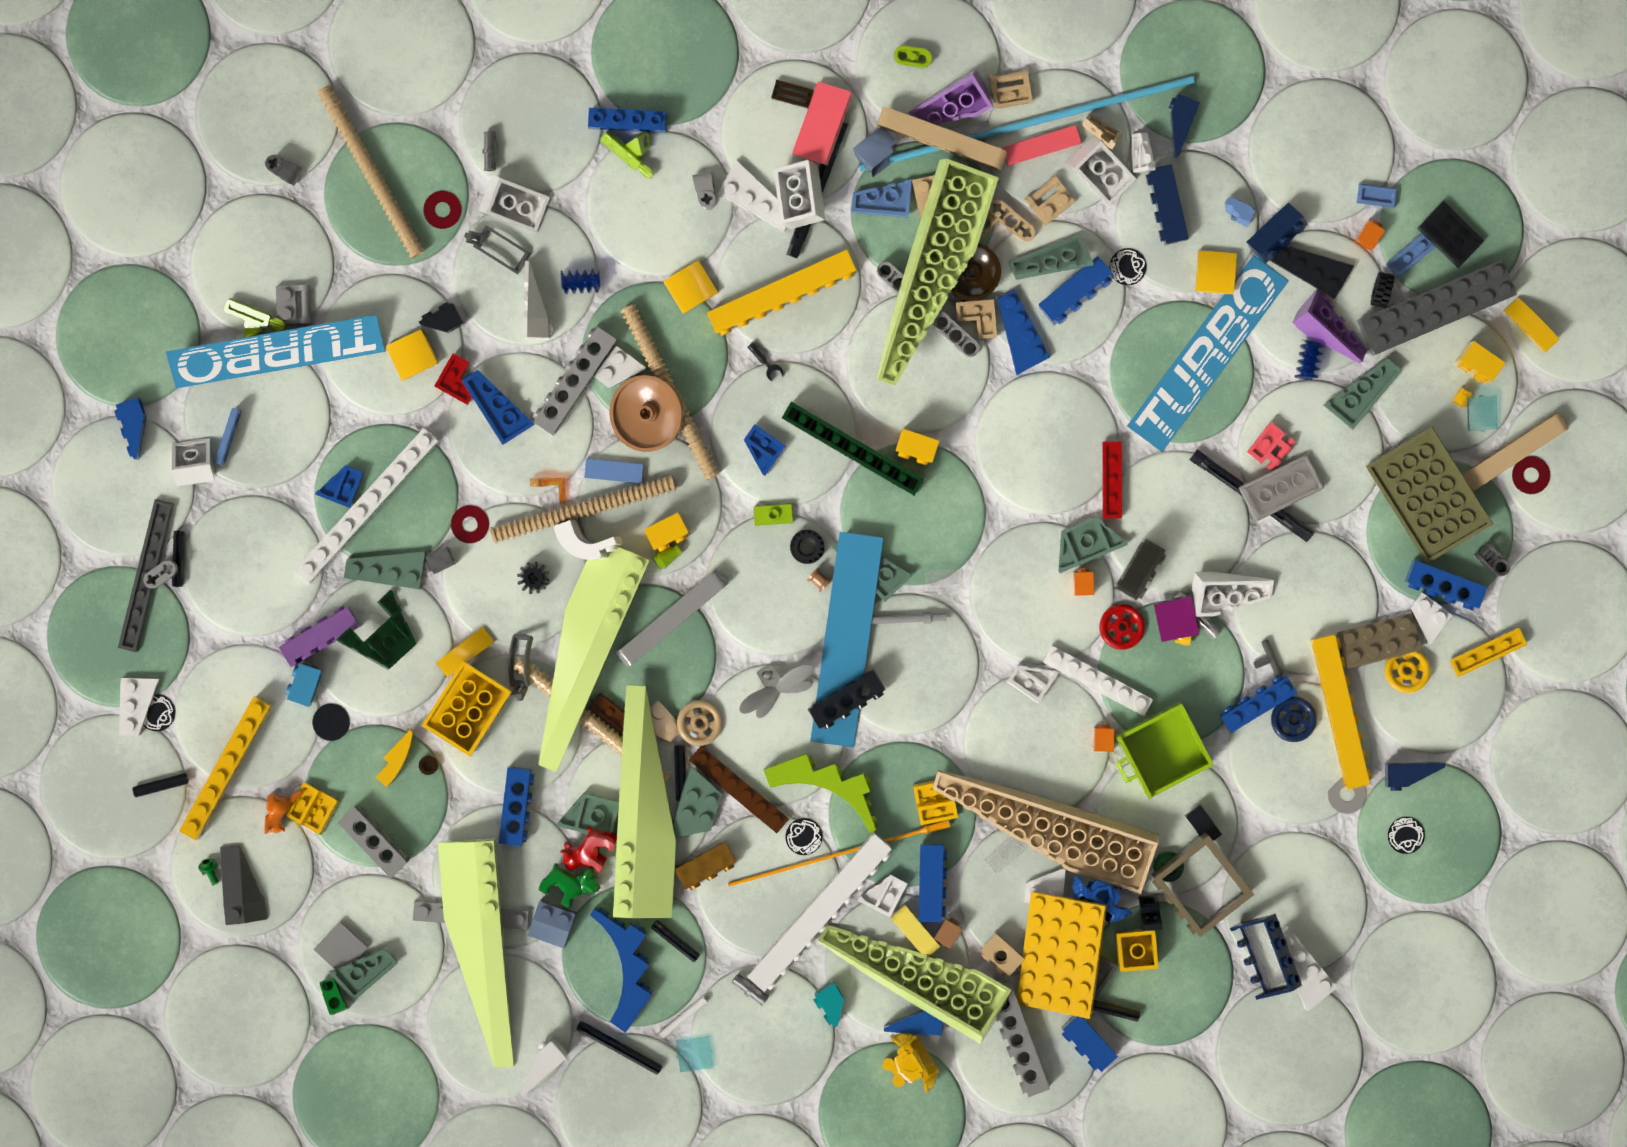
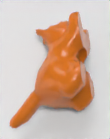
M302 790L295 792L290 798L276 795L275 793L267 797L266 810L268 814L264 820V834L268 832L271 834L285 832V827L282 826L281 822L282 817L289 809V806L304 793Z

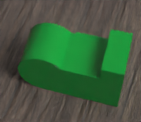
M333 977L319 982L330 1015L349 1009L339 984Z

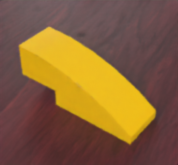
M1520 298L1514 300L1503 310L1542 353L1547 352L1560 340Z
M482 627L439 659L436 664L448 678L456 672L462 661L468 663L495 641L485 628Z
M412 729L383 757L388 764L376 778L385 787H388L393 782L407 760L414 737Z

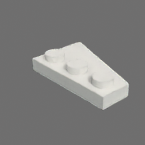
M121 678L119 735L140 736L160 679Z

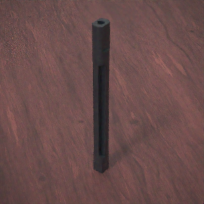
M845 122L842 124L828 166L824 164H819L818 166L822 194L849 125ZM811 224L795 228L786 255L798 259Z
M1196 449L1189 460L1242 496L1239 487L1245 483ZM1284 510L1270 515L1306 542L1309 541L1315 532Z

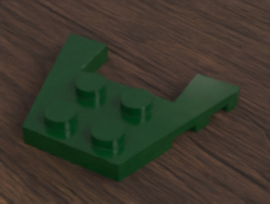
M389 590L377 601L390 618L364 642L351 627L336 639L339 643L387 670L393 667L417 644L407 621L405 622L401 608L399 604L397 605L392 590Z

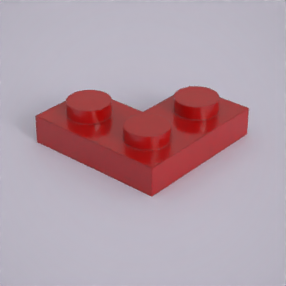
M452 353L434 387L469 405L472 396L461 381V378L470 362Z

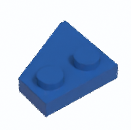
M755 424L744 438V442L762 475L766 476L786 446Z
M345 465L315 495L351 508L364 472Z

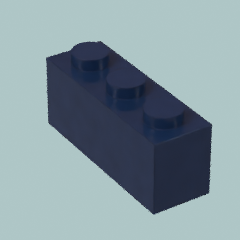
M1287 203L1246 243L1251 251L1266 264L1269 260L1274 259L1283 247L1288 246L1297 234L1303 232L1308 224L1304 216L1290 203Z

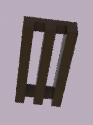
M776 80L771 99L808 109L813 89ZM778 86L806 92L808 96L778 88ZM778 92L796 98L806 100V103L776 96V94Z

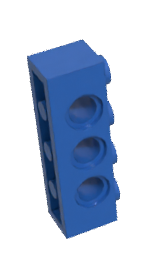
M589 108L588 128L594 130L666 133L667 113L666 111Z
M1412 560L1405 582L1409 583V588L1417 591L1420 588L1427 590L1426 594L1437 597L1439 594L1445 597V601L1452 604L1458 601L1463 603V608L1472 611L1474 608L1480 609L1487 590L1486 586L1416 560ZM1426 574H1429L1432 578L1429 585L1423 583V577ZM1443 581H1447L1450 584V588L1446 592L1441 589ZM1463 587L1468 591V595L1465 598L1459 596V590Z
M507 767L498 844L522 846L523 842H527L528 831L524 830L525 823H529L530 812H527V805L531 804L532 793H529L530 785L534 784L535 774H531L532 769ZM520 782L524 785L522 793L515 791V783ZM515 801L520 802L522 805V810L519 812L512 809V803ZM513 820L520 824V828L517 831L510 828V822Z

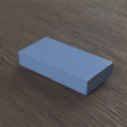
M1359 184L1356 203L1395 208L1397 188Z

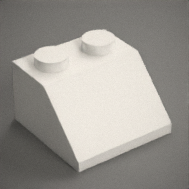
M210 438L172 444V473L176 486L215 481V466Z

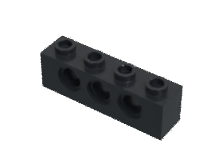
M873 668L808 707V711L818 728L824 727L826 730L835 724L834 720L838 718L843 720L851 715V710L855 708L859 710L867 705L866 701L871 698L876 700L883 696V691L886 688ZM867 686L870 692L865 696L861 695L859 688ZM844 696H851L853 703L845 705L842 699ZM828 706H835L837 712L834 715L827 714L826 708Z

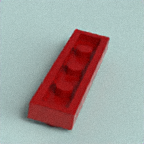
M1102 442V519L1122 518V442Z

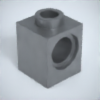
M448 547L426 556L427 561L424 562L428 571H432L433 574H437L456 564Z

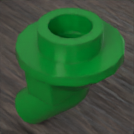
M210 858L202 860L198 866L199 871L202 875L207 874L212 886L217 885L219 881L214 872L218 869L216 860Z

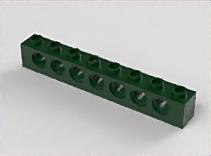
M790 402L782 416V419L913 496H915L924 480L793 402Z

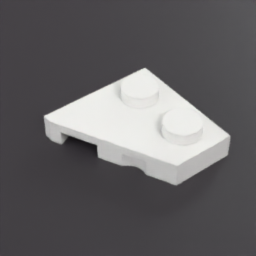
M1061 868L1026 882L1024 902L1030 903L1032 891L1063 897L1066 869Z
M890 874L858 897L857 901L890 918L908 883Z

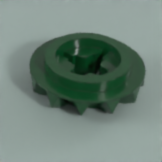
M1166 851L1159 854L1154 860V872L1164 865L1163 860L1168 862L1176 853ZM1184 863L1174 869L1173 874L1172 872L1169 873L1162 880L1173 882L1180 878L1184 871Z

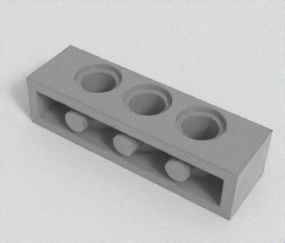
M353 807L338 824L387 876L392 878L409 862L407 859L408 855L401 848L398 850L393 845L395 841L388 834L385 836L380 831L382 829L375 820L372 822L367 817L369 814L363 807ZM360 821L366 824L364 832L357 829V823ZM373 835L377 836L380 840L377 846L370 843V837ZM386 849L393 853V857L390 860L385 859L383 856V852Z

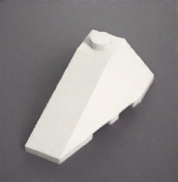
M525 261L524 284L526 292L524 294V304L526 311H524L523 337L526 339H549V335H553V323H549V317L531 263Z
M1195 572L1192 585L1195 615L1197 617L1217 616L1223 611L1229 609L1232 611L1238 609V606L1247 603L1251 605L1269 599L1272 596L1274 580L1220 572Z

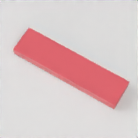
M1074 125L1002 147V149L1008 152L1005 159L1007 166L1080 145L1081 140L1077 127Z

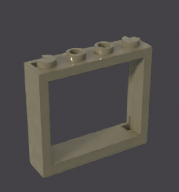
M1206 832L1151 874L1155 879L1152 881L1158 890L1163 889L1166 893L1163 897L1169 905L1174 904L1177 907V910H1175L1176 914L1181 920L1185 918L1189 923L1186 925L1193 935L1197 933L1199 937L1255 895ZM1206 845L1243 893L1201 926H1198L1162 879Z

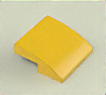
M1198 250L1195 292L1234 294L1237 253Z
M699 260L663 281L683 314L718 294Z
M423 329L386 346L402 381L439 364Z
M935 780L913 785L921 825L958 818L955 801L932 789Z
M303 782L299 791L302 790L304 793L291 804L285 816L322 835L340 801Z

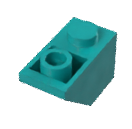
M833 981L815 992L816 998L813 1000L819 1009L823 1008L826 1013L824 1018L828 1025L832 1024L835 1028L839 1023L844 996Z

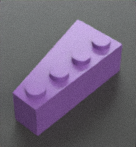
M341 606L333 611L335 615L329 618L324 616L317 621L318 624L316 626H308L301 630L302 634L297 637L293 635L284 640L285 644L281 645L279 649L290 667L298 665L335 643L336 639L349 627L353 631L360 628L361 625L350 607L344 608V606Z

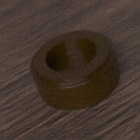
M425 756L419 761V770L425 775H431L438 769V761L433 756Z

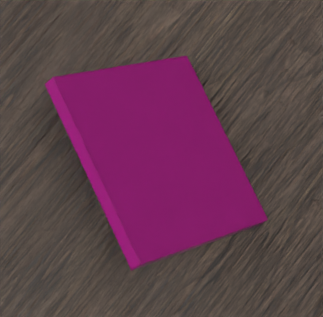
M1191 597L1154 604L1161 642L1199 635Z

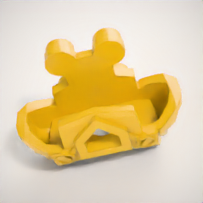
M906 1033L891 1035L892 1041L900 1046L897 1049L898 1056L894 1060L892 1058L884 1059L882 1066L885 1070L892 1071L894 1074L893 1084L896 1087H901L905 1084V1079L911 1083L921 1078L925 1092H930V1089L935 1084L939 1070L918 1036Z

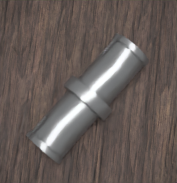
M493 131L484 132V149H482V154H484V171H496V132Z
M740 973L731 982L744 991V995L750 996L761 1006L769 997L758 989L756 984L750 983Z

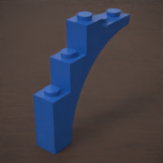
M595 907L590 916L601 924L610 935L622 963V994L610 1023L626 1033L652 995L651 988L643 982L640 984L637 982L649 965V962H647L648 958L640 952L638 954L634 953L647 933L644 932L645 928L637 922L635 924L630 923L626 929L624 927L625 923L617 918L613 920L608 916L609 912L601 907L597 909Z

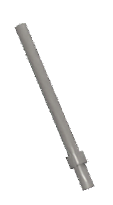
M923 612V614L872 616L871 624L910 622L931 624V622L946 621V613L931 614V612Z

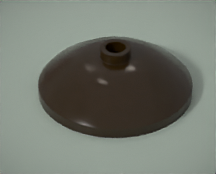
M978 243L975 254L968 261L966 269L959 276L958 282L951 292L959 298L971 301L989 296L996 289L1001 278V265L997 255L989 247ZM970 269H974L976 271V274L974 276H970L968 274V271Z

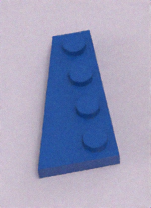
M1015 289L999 297L997 300L1015 373L1018 375L1050 358V355Z
M478 370L461 380L502 445L535 425Z

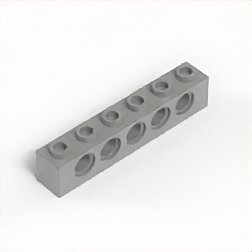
M599 327L596 330L594 328L591 329L586 337L589 340L585 346L581 344L576 352L578 356L575 361L571 360L566 366L565 370H567L565 376L558 378L554 384L556 389L553 393L549 392L544 399L546 403L542 409L538 408L533 415V418H535L534 423L553 436L618 341ZM593 343H598L601 346L600 351L596 354L590 351ZM582 359L589 360L590 366L588 369L583 370L580 368L579 363ZM571 375L579 377L577 385H570L569 377ZM567 391L568 399L563 402L558 399L559 392ZM552 406L558 410L555 417H549L547 414L548 409Z
M1008 979L1000 983L1012 990L1007 998L1009 1005L1001 1009L996 1022L1001 1021L1003 1028L999 1030L1003 1040H1008L1009 1046L1006 1049L1009 1057H1014L1016 1064L1013 1065L1016 1076L1021 1075L1023 1082L1019 1084L1023 1094L1027 1093L1028 1097L1050 1090L1011 982ZM1009 1016L1015 1017V1024L1007 1025L1005 1023L1006 1018ZM1015 1034L1022 1036L1020 1043L1012 1042V1037ZM1027 1052L1029 1054L1028 1060L1020 1061L1018 1059L1019 1054ZM1028 1070H1033L1036 1072V1075L1033 1079H1027L1025 1077V1074Z

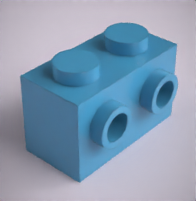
M299 663V666L295 665L292 673L294 677L293 683H289L286 690L287 700L310 707L323 670L305 663Z

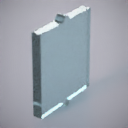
M1480 395L1479 397L1467 398L1468 431L1485 432L1486 430L1498 429L1497 395Z
M709 1036L676 1041L678 1053L676 1058L679 1060L680 1072L713 1068V1050H711Z

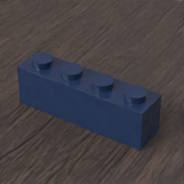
M1172 164L1156 167L1154 171H1148V174L1145 176L1147 185H1151L1153 192L1150 193L1152 205H1156L1157 212H1154L1156 223H1160L1161 230L1158 231L1160 241L1164 242L1165 246L1187 241L1189 237Z

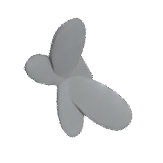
M772 663L757 671V675L765 688L746 697L740 704V712L747 714L756 710V716L762 718L773 708L779 692L798 693L808 690L811 687V682L805 679L813 673V666L811 664L798 665L782 677H780ZM769 670L773 671L772 679L770 680L763 677L764 673Z

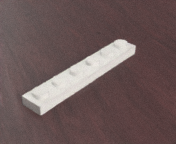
M1052 645L1043 660V663L1142 716H1145L1153 701L1148 696Z

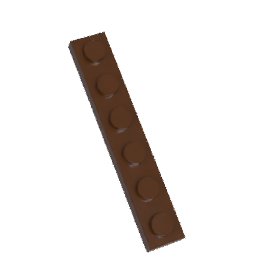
M700 746L689 759L693 765L776 834L789 820L786 815L703 746Z

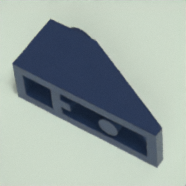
M1180 94L1176 98H1172L1168 107L1172 109L1170 112L1173 155L1175 158H1178L1200 104V102Z
M1385 763V786L1390 787V791H1402V787H1408L1445 768V763Z

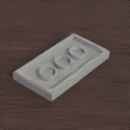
M1307 454L1239 487L1256 522L1324 489Z

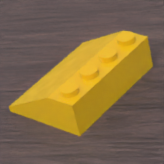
M462 661L421 726L470 757L474 754L511 696L512 690Z

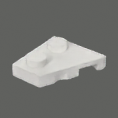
M1148 133L1132 134L1131 173L1154 171L1155 163Z
M616 346L594 377L608 388H611L644 371L646 367Z
M1423 592L1419 594L1410 606L1426 638V642L1431 645L1453 615Z
M1018 665L1006 682L1039 703L1059 672Z

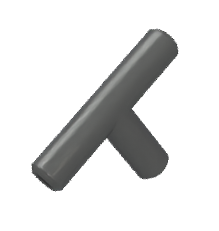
M1269 640L1262 641V646L1267 656L1253 662L1254 667L1258 669L1270 663L1275 676L1282 675L1283 673Z

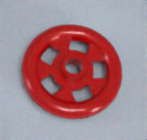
M1127 604L1114 605L1107 609L1100 619V635L1104 642L1114 649H1130L1136 646L1143 638L1145 632L1144 618L1133 606ZM1123 612L1131 614L1130 620L1122 617ZM1114 614L1118 619L1111 624L1108 620ZM1121 623L1126 625V629L1123 631L1119 629ZM1132 623L1137 624V632H1131ZM1110 629H1113L1116 634L1113 638L1108 634ZM1129 635V641H1121V637Z

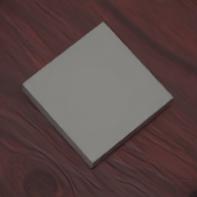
M340 921L314 948V951L335 969L357 960L368 946Z

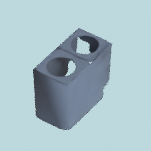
M880 127L856 145L853 150L856 158L870 175L874 177L890 165L888 159L894 152L892 149H894L893 145L895 142L883 127Z

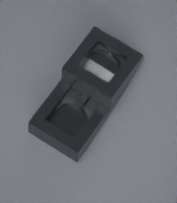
M1200 804L1184 815L1199 836L1206 832L1214 841L1222 835Z
M1158 896L1138 897L1143 931L1162 930Z

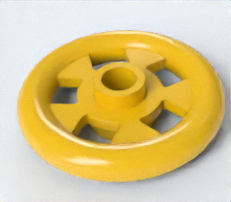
M1420 651L1403 655L1406 661L1400 665L1396 662L1399 657L1388 659L1384 668L1385 677L1390 686L1402 693H1414L1421 690L1429 681L1431 674L1430 663ZM1413 657L1420 661L1417 666L1410 661ZM1410 668L1411 673L1406 674L1404 669ZM1398 669L1400 677L1394 678L1392 670ZM1417 670L1423 672L1421 679L1415 678ZM1403 679L1411 680V685H1403Z

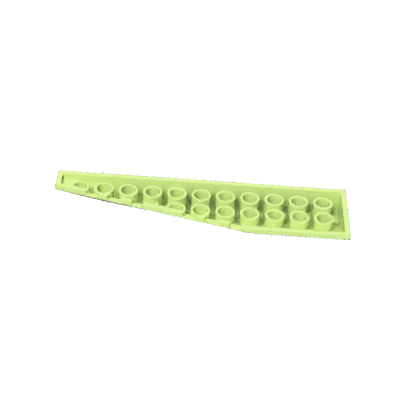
M949 159L939 160L899 289L877 380L893 386L897 384L910 358L915 354L919 343L927 334L929 326L933 324L948 299L950 291L955 287L959 276L966 269L968 261L975 254L997 186L998 177Z
M596 539L595 543L601 542L602 540ZM619 547L615 551L608 552V558L586 561L565 608L539 759L540 766L557 772L650 561Z
M626 685L613 917L672 918L676 837L655 737L654 724L646 686Z
M496 839L438 842L444 920L494 1067L514 1066Z

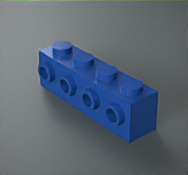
M1098 256L1093 260V266L1082 268L1038 304L1039 309L1054 326L1057 323L1062 324L1068 318L1067 315L1072 311H1078L1083 306V302L1087 299H1093L1098 294L1097 291L1102 287L1106 288L1112 283L1113 273Z
M1280 675L1272 680L1271 685L1267 687L1263 685L1256 689V694L1251 697L1247 695L1241 698L1236 706L1230 705L1223 709V714L1219 716L1228 731L1231 733L1297 694L1289 678Z
M920 843L919 922H942V918H946V906H942V898H946V887H943V879H947V868H943V860H947V849H944L943 844Z

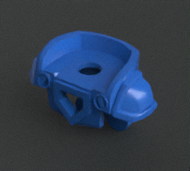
M1074 876L1072 885L1074 899L1107 905L1105 920L1110 924L1113 921L1123 920L1132 913L1128 908L1116 906L1121 897L1117 888H1124L1097 879L1095 882L1090 881L1085 887L1078 876Z

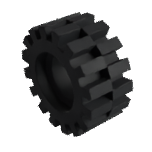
M1379 271L1372 290L1370 305L1387 308L1394 286V275Z
M801 530L793 536L790 542L791 554L800 563H814L823 555L824 541L813 530ZM805 539H810L815 544V549L811 554H804L800 550V543Z

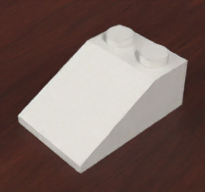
M1094 135L1066 162L1108 206L1136 180L1105 144Z
M491 175L478 211L536 233L550 197Z
M547 1037L539 1044V1050L520 1092L522 1096L567 1058L569 1053L555 1037L551 1039Z

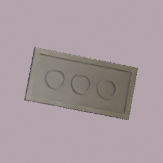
M1412 613L1337 632L1347 670L1422 651Z

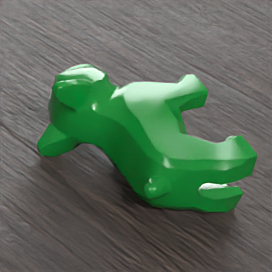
M555 863L550 873L541 881L538 890L547 894L550 892V887L557 884L564 893L561 904L570 908L575 897L585 893L595 894L600 889V884L597 877L593 874V867L576 876L558 867V864Z

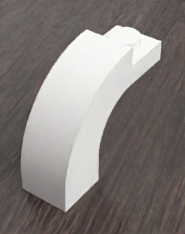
M569 520L553 526L562 547L573 556L581 559L599 560L608 558V552L617 550V546L623 544L621 537H611L595 544L587 541L580 531L577 520Z

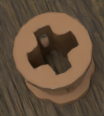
M818 567L807 579L808 582L811 581L819 588V592H822L832 581L830 578H826Z

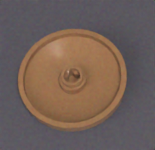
M654 375L635 376L626 380L615 391L609 410L610 422L616 436L629 448L641 452L657 451L667 447L679 435L684 421V407L677 390L665 379Z

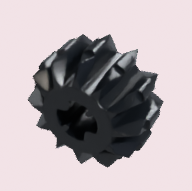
M528 562L526 563L528 570L524 567L520 568L524 575L517 574V577L523 578V580L518 581V585L525 583V586L522 588L523 591L530 587L529 594H532L535 587L538 594L540 593L539 586L543 589L547 588L542 583L550 581V579L543 577L548 575L549 572H541L545 568L544 565L537 569L538 562H534L533 568ZM532 572L538 577V581H534V584L531 583V579H528Z

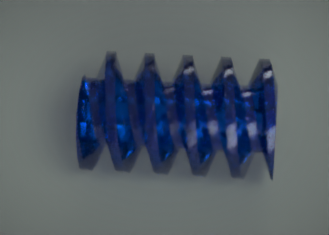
M583 269L582 275H580L578 270L575 271L574 275L568 270L566 276L563 270H561V288L565 294H568L570 289L573 294H576L577 288L581 294L584 293L585 288L588 293H591L593 288L596 293H599L600 270L595 274L594 269H591L590 274H587L586 269Z
M1302 340L1306 344H1301L1300 348L1305 351L1298 353L1303 359L1297 360V363L1302 366L1296 367V371L1300 374L1294 375V378L1313 381V379L1319 378V375L1315 374L1314 371L1321 369L1316 366L1317 363H1322V360L1318 359L1317 356L1323 355L1319 348H1324L1325 345L1315 341Z

